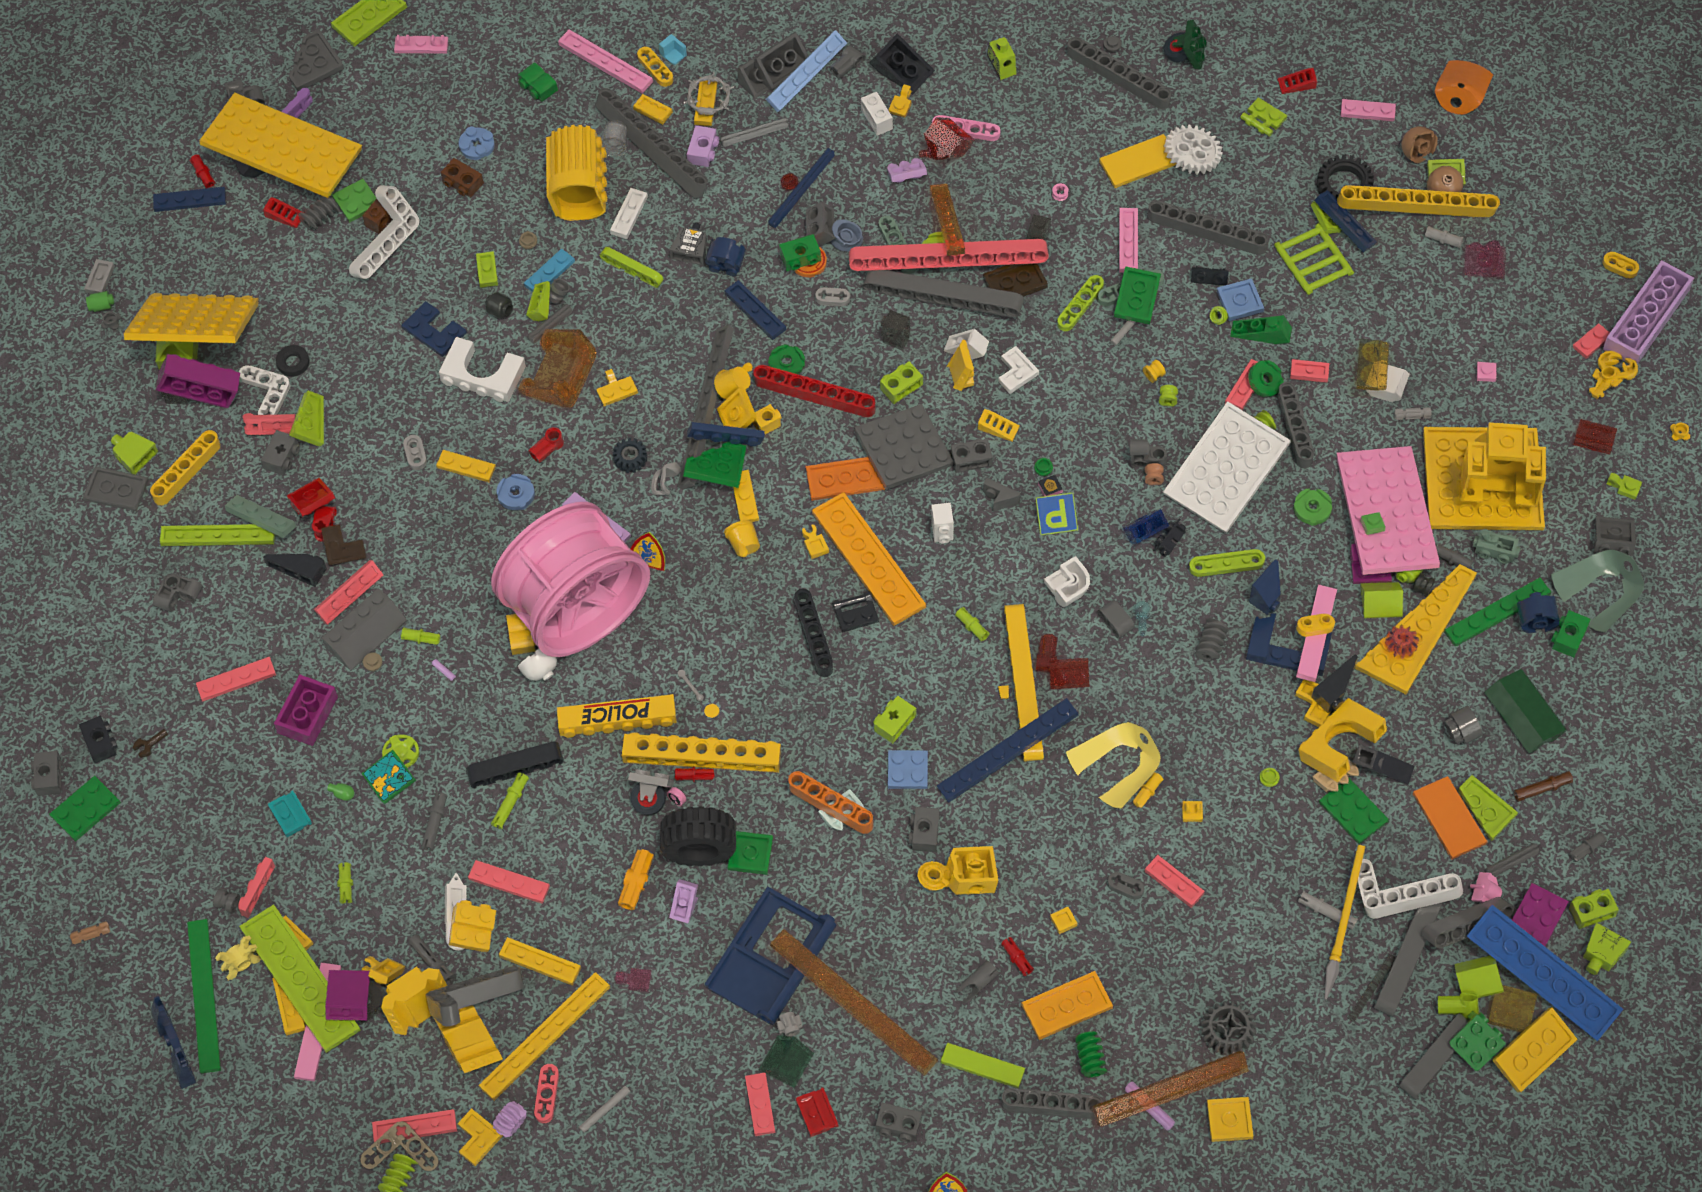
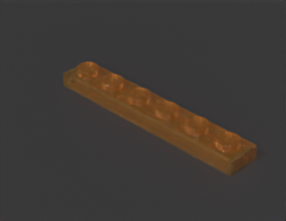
M948 184L930 185V194L947 256L965 254V246Z

